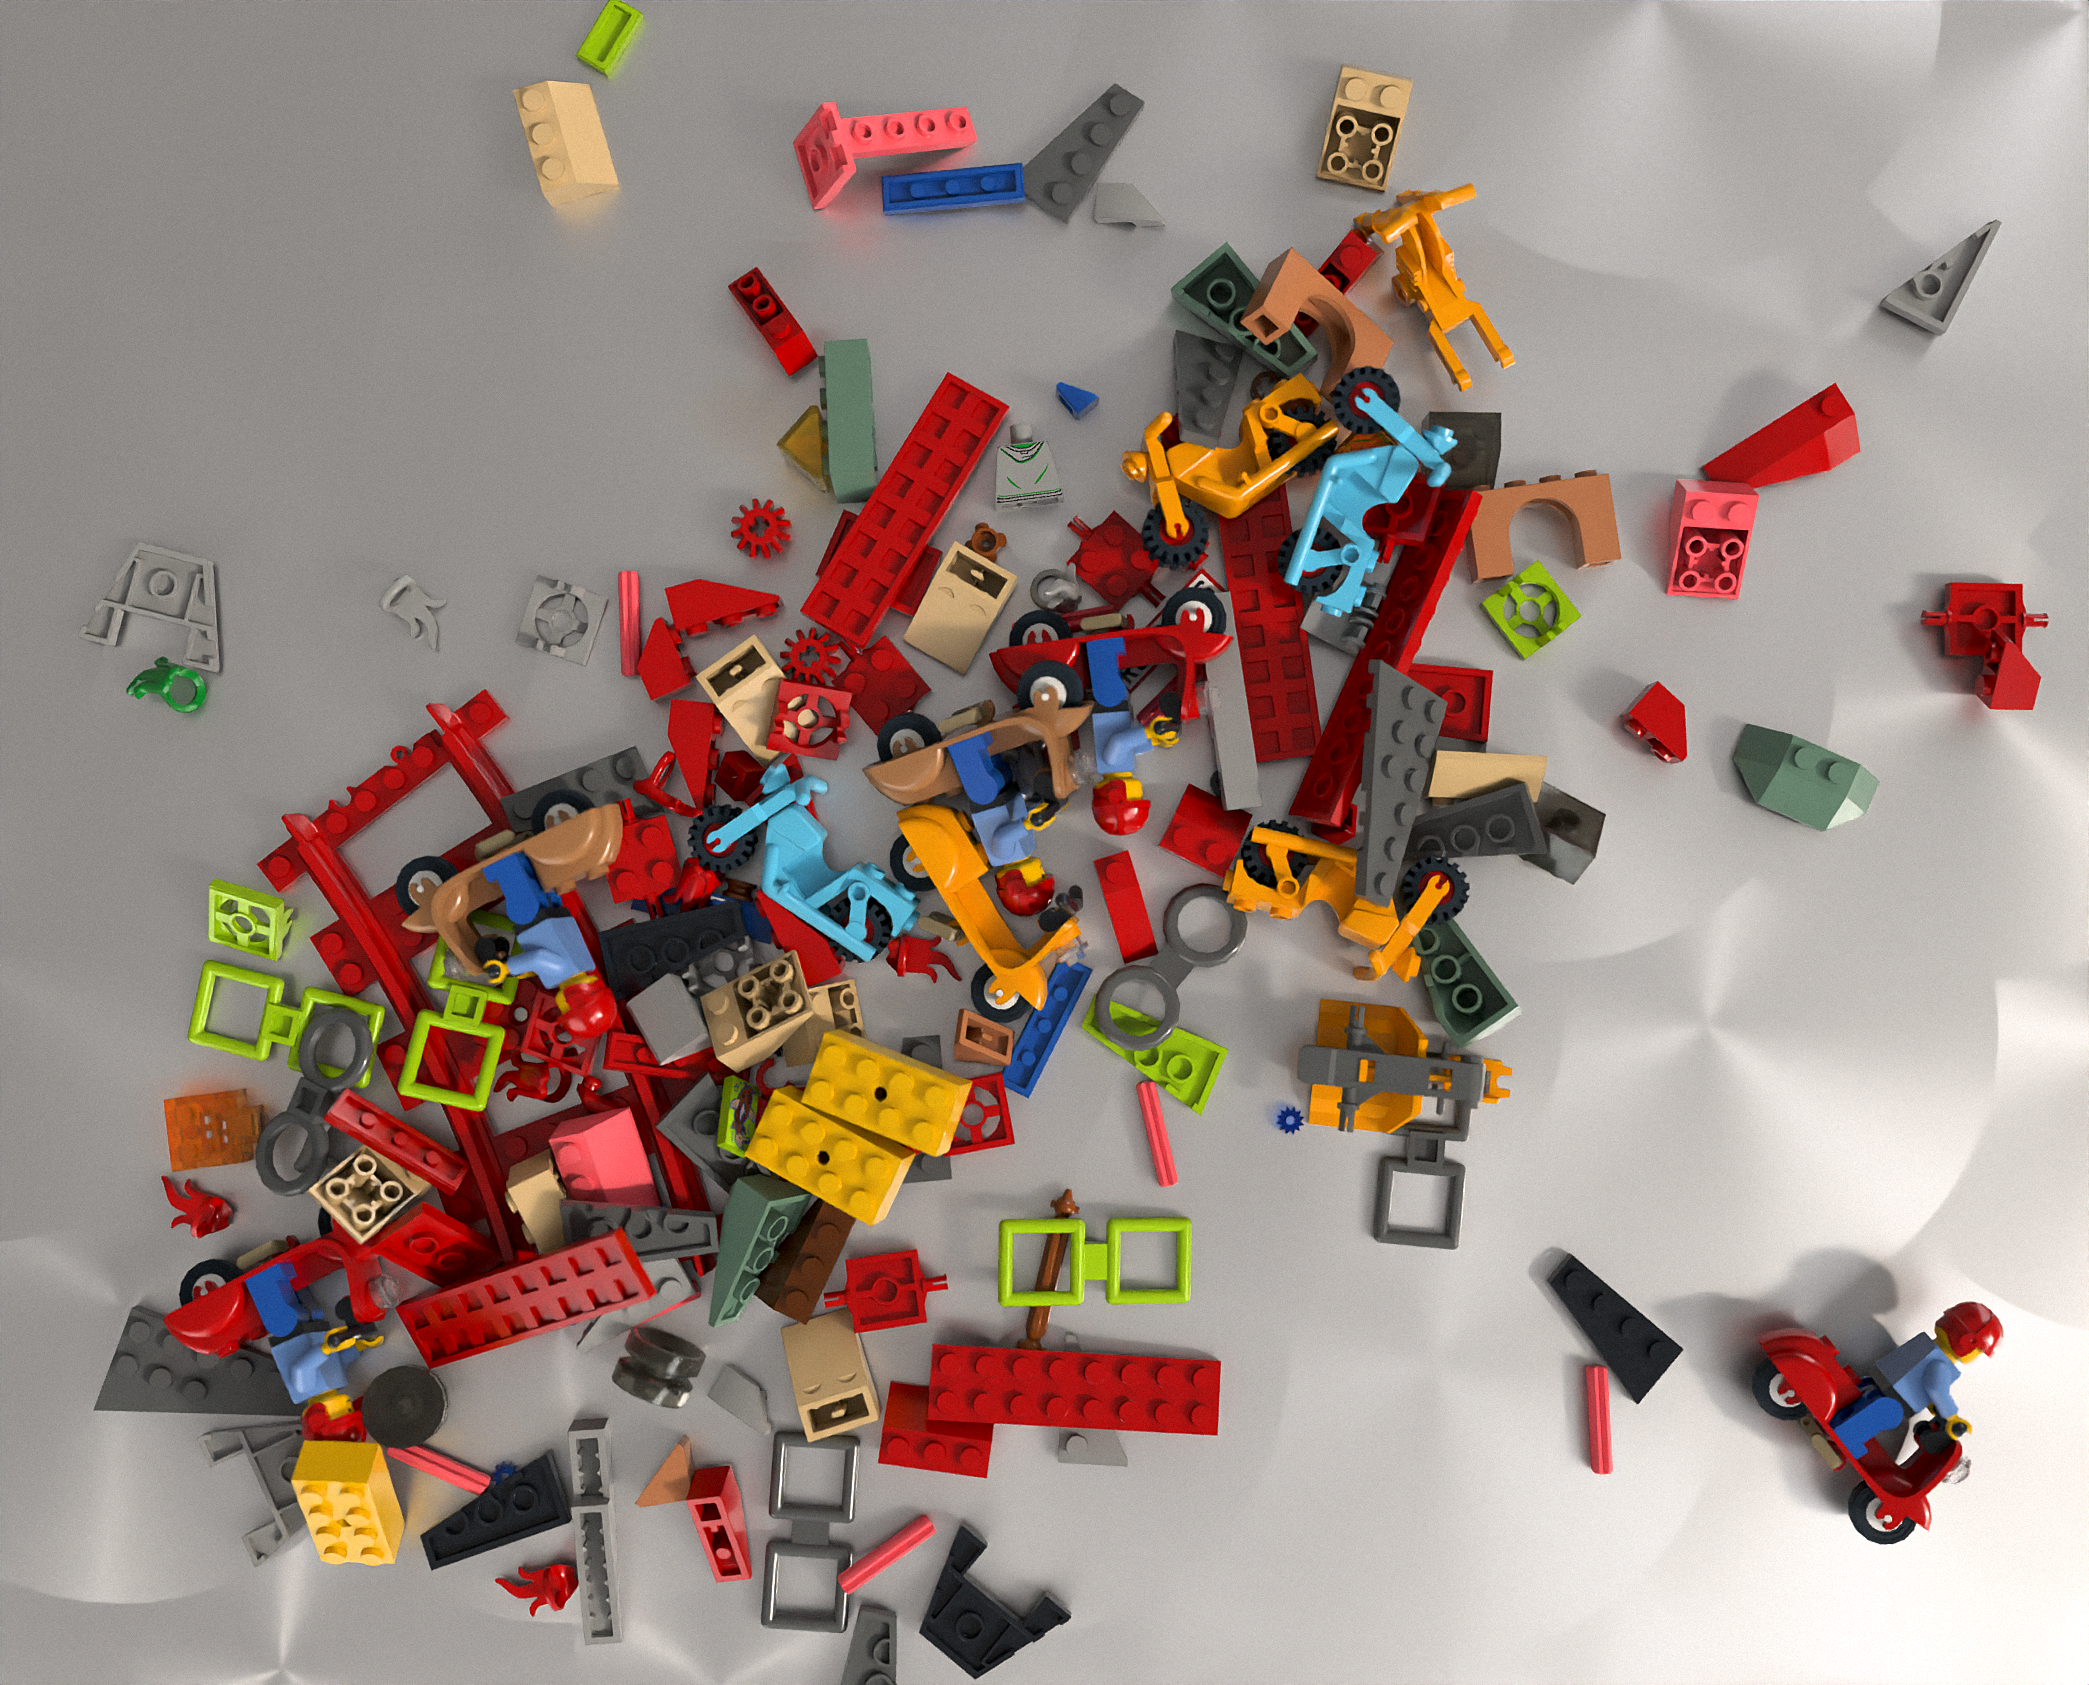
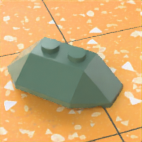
M1746 724L1732 756L1736 765L1739 766L1743 779L1757 804L1821 832L1866 814L1880 782L1857 762L1795 735L1752 724Z

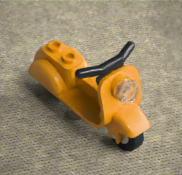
M941 804L915 805L897 811L896 814L900 820L898 825L902 834L895 840L890 851L892 873L899 882L904 884V887L913 891L927 892L937 888L955 917L952 918L934 911L929 914V917L922 916L919 918L918 926L921 929L949 941H957V946H963L971 942L978 955L985 961V964L976 971L971 982V998L975 1008L983 1017L996 1023H1010L1018 1020L1030 1010L1031 1006L1041 1011L1045 1006L1048 991L1047 980L1039 962L1053 951L1058 956L1057 963L1066 962L1068 967L1087 956L1084 949L1089 944L1087 941L1083 943L1079 935L1082 933L1076 925L1080 919L1075 916L1083 908L1082 889L1077 885H1073L1070 887L1068 895L1066 893H1059L1056 896L1055 903L1058 907H1052L1044 911L1037 920L1038 926L1045 934L1032 947L1025 949L1015 939L978 879L992 870L993 866L990 864L982 841L978 843L971 831L975 827L968 814L964 810L959 812L954 807Z

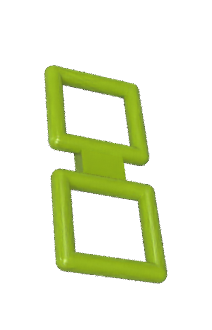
M479 909L469 914L475 924L514 932L511 926L517 924L510 920L508 916ZM439 934L427 984L431 988L449 992L444 1013L427 1009L418 1012L399 1080L398 1092L404 1096L479 1112L486 1107L505 1036V1030L502 1026L482 1022L487 1001L505 1005L511 1004L515 998L519 979L516 977L505 978L502 989L444 976L451 949ZM516 936L510 957L525 953ZM430 1025L488 1038L474 1095L415 1083Z
M206 960L203 963L187 1035L191 1043L257 1061H265L269 1057L272 1041L291 1046L287 1065L291 1070L301 1072L298 1049L302 1034L313 1018L316 1003L335 1008L352 1009L358 1014L368 1016L367 1025L372 1033L373 1044L369 1067L361 1080L353 1087L363 1089L369 1085L385 1015V1008L382 1005L308 986L303 990L300 1007L297 1008L281 1003L284 981L279 977L215 960ZM216 976L268 990L256 1045L204 1031ZM316 1061L320 1072L329 1079L338 1077L347 1070Z
M1187 1217L1110 1218L1106 1224V1241H1085V1222L1080 1218L1003 1219L999 1223L998 1303L1003 1307L1080 1305L1084 1301L1085 1280H1106L1105 1299L1111 1305L1187 1303L1191 1297V1220ZM1121 1232H1177L1176 1289L1120 1290ZM1071 1233L1070 1291L1012 1292L1013 1234Z

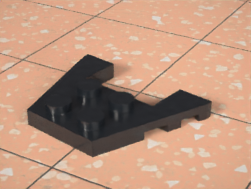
M962 1522L955 1535L919 1633L976 1680L1014 1656L1015 1652L1044 1637L1046 1632L1059 1624L1060 1626L1065 1624L1072 1616L1066 1607L1046 1591L1026 1617L1020 1620L971 1579L966 1572L987 1548L988 1542Z

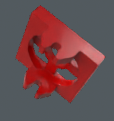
M780 677L765 744L766 749L837 761L840 745H843L847 739L845 734L846 728L850 726L848 710L852 696L851 690ZM807 694L805 704L800 705L796 710L788 709V704L794 698ZM819 696L824 697L832 705L836 717L821 714L820 709L817 707ZM805 709L815 710L818 714L817 722L811 727H803L798 723V716ZM784 721L794 722L799 729L797 743L785 734ZM819 727L833 729L823 741L814 745H808L811 732L816 731Z
M543 984L538 988L520 1051L587 1078L591 1074L603 1034L588 1040L577 1039L573 1036L567 1042L559 1040L554 1032V1027L558 1024L557 1020L553 1022L542 1016L551 1007L558 1006L555 997L560 990L555 988L548 989ZM541 1030L548 1033L552 1043L547 1044L544 1041ZM574 1043L586 1049L578 1055L575 1047L565 1050V1047H569Z
M1002 1071L984 1075H972L964 1078L972 1081L964 1108L970 1104L980 1106L984 1113L983 1119L976 1125H970L963 1120L961 1114L958 1123L970 1129L972 1140L966 1141L954 1134L949 1151L944 1153L943 1156L949 1157L1015 1144ZM973 1086L989 1091L998 1104L984 1106L981 1102L977 1101ZM1000 1115L996 1130L989 1137H983L981 1126L985 1123L986 1119Z

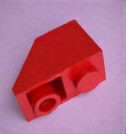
M663 617L655 619L637 665L638 672L650 699L657 704L696 687L693 677L698 675L690 656L683 657L678 644L683 643L681 634L676 631L674 623L669 625L668 621Z
M1992 629L1990 639L1983 648L1984 664L1981 675H1978L1976 678V695L1989 709L2033 710L2041 676L2017 646L2000 629Z
M1659 681L1647 685L1620 715L1626 722L1624 727L1634 737L1638 739L1643 737L1653 746L1651 752L1662 762H1670L1671 764L1683 762L1687 757L1685 705Z

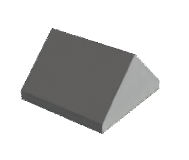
M667 973L627 1002L626 1005L660 1066L713 1046L698 994L694 995L689 991L688 979Z

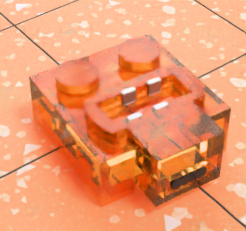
M246 1088L163 1100L172 1172L244 1163L254 1160L253 1143H258L259 1136L264 1130L266 1122L263 1104L248 1106Z

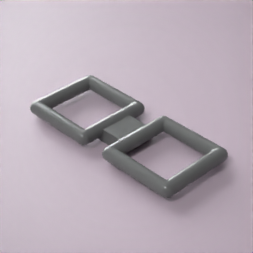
M1427 1052L1426 1058L1441 1059L1442 1053ZM1457 1107L1455 1127L1407 1122L1391 1134L1386 1133L1388 1135L1406 1136L1407 1143L1405 1158L1386 1156L1380 1161L1374 1224V1239L1378 1243L1455 1250L1459 1247L1466 1168L1460 1163L1444 1162L1445 1141L1464 1142L1469 1138L1472 1109ZM1394 1172L1451 1177L1446 1235L1389 1229Z
M778 1431L774 1435L768 1512L770 1517L774 1519L793 1520L791 1541L771 1540L766 1545L761 1624L764 1628L843 1633L848 1627L850 1594H847L842 1589L837 1577L852 1566L853 1551L848 1545L829 1544L830 1522L849 1524L855 1519L860 1440L857 1436L834 1434L808 1443L805 1432ZM788 1446L845 1450L841 1508L784 1504ZM780 1556L838 1560L834 1617L776 1614Z

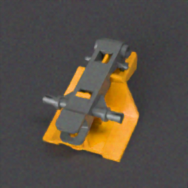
M1321 999L1316 1045L1308 1044L1300 1049L1297 1075L1301 1082L1312 1084L1308 1124L1338 1127V1131L1344 1132L1345 1128H1347V1132H1354L1353 1129L1391 1134L1421 1114L1422 1096L1437 1098V1115L1443 1114L1445 1099L1456 1100V1107L1478 1109L1479 1102L1497 1104L1499 1098H1510V1090L1499 1088L1496 1081L1501 1075L1512 1076V1068L1503 1066L1502 1061L1498 1059L1465 1054L1449 1055V1042H1444L1442 1045L1441 1059L1426 1058L1428 1039L1403 1007ZM1439 1068H1445L1444 1073H1439ZM1429 1080L1443 1082V1089H1437L1438 1084L1432 1083V1087L1428 1088Z

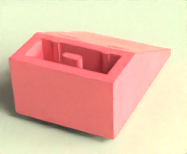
M1676 479L1669 523L1667 595L1739 598L1759 500L1758 493L1748 483Z

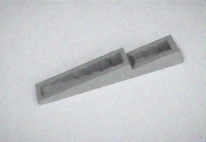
M1230 591L1214 593L1223 603L1227 615L1224 635H1230L1234 638V641L1225 653L1216 660L1202 664L1211 739H1214L1222 808L1228 811L1263 806Z
M609 1418L573 1420L567 1431L574 1502L571 1510L585 1645L621 1643L623 1633Z

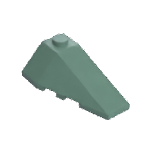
M1454 919L1448 920L1441 925L1434 923L1430 926L1425 925L1426 922L1412 939L1417 955L1421 956L1420 965L1434 1006L1436 1018L1458 1049L1495 1033L1523 1013Z
M761 1174L738 1178L729 1191L730 1197L723 1212L709 1325L715 1328L734 1323L738 1320L760 1286V1280L757 1278L760 1272L770 1262L775 1263L780 1255V1252L776 1250L786 1232L793 1235L800 1224L813 1195L812 1193L799 1186Z

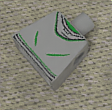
M1029 423L1011 425L1009 427L1011 445L997 447L996 511L1063 503V489L1048 441L1033 442L1031 424Z

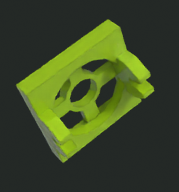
M1539 560L1535 561L1479 604L1522 661L1552 641L1581 617V614ZM1536 584L1544 587L1547 591L1538 598L1526 597L1518 586ZM1509 594L1515 601L1516 606L1514 609L1515 615L1506 621L1504 617V604ZM1554 599L1557 607V616L1553 626L1550 628L1543 619L1544 606ZM1525 601H1532L1539 608V615L1533 621H1527L1520 615V606ZM1521 624L1533 625L1540 636L1526 637L1517 634L1514 629Z
M215 878L209 884L208 940L277 961L282 955L283 938L287 935L293 919L289 918L293 908L284 906V899ZM233 900L238 901V909L230 912ZM251 906L261 908L268 916L270 924L259 921L251 913ZM242 916L250 921L252 929H245L238 925L235 917ZM255 932L268 936L260 940L250 938Z

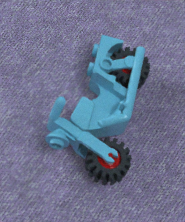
M1372 366L1355 368L1342 377L1335 388L1333 396L1334 412L1339 422L1347 430L1359 435H1371L1384 430L1400 445L1339 453L1329 457L1323 466L1302 528L1294 531L1284 540L1277 556L1278 570L1284 582L1294 588V590L1305 593L1324 591L1333 585L1340 576L1343 564L1351 566L1344 582L1335 591L1327 595H1317L1316 602L1322 603L1321 611L1341 617L1343 611L1350 613L1353 606L1360 608L1367 589L1366 586L1360 585L1365 571L1373 572L1379 555L1378 551L1373 550L1375 542L1363 530L1362 519L1365 512L1377 504L1398 502L1418 471L1419 461L1425 467L1434 469L1426 478L1428 486H1441L1451 474V467L1439 455H1443L1458 443L1457 440L1452 439L1454 431L1433 424L1430 431L1422 430L1423 437L1418 434L1397 414L1401 397L1394 378L1384 372L1383 369ZM1322 516L1354 543H1347L1341 547L1338 540L1330 532L1318 528Z
M780 763L777 768L770 765L760 780V783L764 785L762 793L765 795L770 794L768 797L744 813H741L743 809L739 807L731 808L730 804L716 805L707 809L702 815L697 816L693 820L694 824L688 831V834H691V838L687 840L688 846H692L694 850L690 852L692 857L697 856L700 859L698 864L701 867L707 865L709 866L708 870L713 872L720 870V873L731 869L734 870L749 860V857L756 850L754 845L758 843V836L754 834L757 831L756 827L769 818L761 879L763 892L769 898L824 933L825 937H829L830 941L828 944L830 948L834 947L836 949L834 954L838 957L841 955L845 956V961L847 962L857 960V963H864L876 958L889 944L891 935L897 937L903 928L909 932L920 916V913L915 910L921 900L915 897L916 892L904 887V884L901 882L895 884L886 878V872L872 862L865 864L860 861L845 871H835L826 865L822 849L823 840L827 837V831L804 808L810 802V790L818 794H824L828 790L827 783L814 775L808 774L791 784L788 771L783 763ZM849 887L848 897L841 900L834 908L826 904V902Z

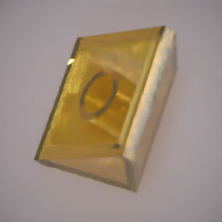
M812 405L808 407L776 445L783 458L822 493L830 491L829 476H824L822 454L827 453V445L823 443L821 434V421H824L818 405Z

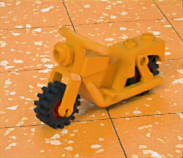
M1300 372L1290 380L1284 378L1270 390L1271 394L1264 399L1256 398L1242 410L1244 415L1238 429L1241 444L1233 449L1216 447V450L1183 442L1168 449L1165 456L1162 444L1157 438L1171 423V414L1166 411L1161 412L1145 428L1140 446L1141 451H1125L1122 454L1123 462L1121 463V468L1131 481L1137 480L1140 483H1144L1148 477L1154 509L1151 508L1147 518H1145L1141 540H1143L1142 548L1144 552H1149L1148 558L1152 562L1154 559H1157L1159 561L1157 566L1164 568L1165 564H1169L1170 570H1176L1178 565H1181L1182 569L1189 566L1190 562L1194 564L1198 561L1200 554H1203L1206 547L1210 527L1209 522L1204 521L1205 513L1203 510L1198 513L1196 511L1198 505L1194 502L1191 506L1185 505L1187 499L1180 498L1179 500L1178 493L1230 519L1241 515L1297 474V478H1303L1305 473L1308 472L1309 477L1316 474L1318 469L1320 472L1322 471L1326 460L1333 455L1337 446L1335 439L1339 433V427L1331 418L1325 421L1326 413L1322 410L1316 415L1323 399L1320 393H1318L1319 390L1315 384L1307 381Z
M1275 819L1270 820L1267 824L1262 822L1253 827L1243 843L1240 855L1242 860L1238 859L1233 870L1228 869L1226 871L1222 890L1228 891L1226 902L1234 904L1233 907L1240 911L1255 912V909L1270 912L1269 916L1285 921L1291 920V917L1297 918L1305 906L1312 901L1323 900L1329 903L1338 917V933L1371 949L1368 954L1371 967L1357 966L1353 970V976L1357 980L1376 982L1387 972L1390 966L1403 982H1408L1410 976L1416 977L1419 971L1421 956L1415 955V947L1406 949L1425 922V925L1430 926L1434 923H1438V925L1444 924L1446 921L1453 919L1468 901L1469 895L1466 894L1470 887L1469 883L1464 881L1467 876L1464 871L1460 873L1457 870L1459 865L1456 862L1451 865L1447 863L1449 858L1442 857L1440 860L1437 859V856H1430L1427 860L1423 858L1415 865L1413 864L1401 880L1403 882L1399 887V893H1402L1400 902L1401 905L1405 904L1407 908L1405 910L1406 915L1399 923L1392 898L1389 908H1382L1354 895L1358 849L1306 838L1304 835L1300 836L1298 834L1299 829L1295 825L1293 828L1288 827L1289 822L1282 821L1280 824L1276 823ZM1306 864L1315 866L1299 890L1297 877L1300 876Z

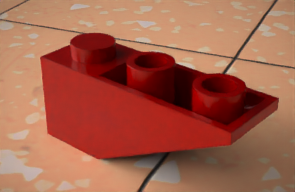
M1357 228L1347 234L1317 271L1346 297L1385 251ZM1298 311L1293 321L1306 339L1320 326L1314 318Z
M755 267L728 285V288L788 376H791L818 358L804 330L758 267Z
M702 579L664 589L675 629L682 635L687 634L688 638L704 635L709 632L708 627L721 624L722 628L743 623V617L756 614L757 618L768 617L776 614L778 607L785 606L779 595Z
M671 699L667 735L695 807L704 812L709 809V805H714L716 799V784H711L713 770H718L720 763V749L715 748L717 734H722L724 715L719 712L715 703Z
M760 886L756 891L758 896L755 898L756 907L763 918L768 917L773 928L770 934L778 950L783 949L785 954L792 950L797 951L807 988L842 973L846 964L842 956L838 957L834 954L836 949L834 947L830 948L828 944L830 941L829 937H825L824 933L769 898Z

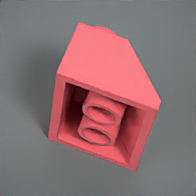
M629 1106L560 1122L550 1137L549 1143L570 1200L660 1207L662 1205V1200Z

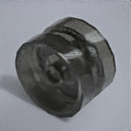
M634 1326L624 1345L629 1355L621 1356L618 1359L611 1376L613 1382L622 1390L649 1403L668 1408H684L694 1388L688 1378L699 1375L707 1356L693 1343L670 1332L648 1326Z
M407 1364L390 1368L374 1378L364 1393L361 1406L363 1425L371 1437L385 1447L405 1449L418 1446L438 1433L446 1421L450 1408L448 1387L441 1376L427 1366ZM405 1399L409 1400L412 1405L411 1410L406 1414L402 1413L404 1407L399 1404L401 1400Z

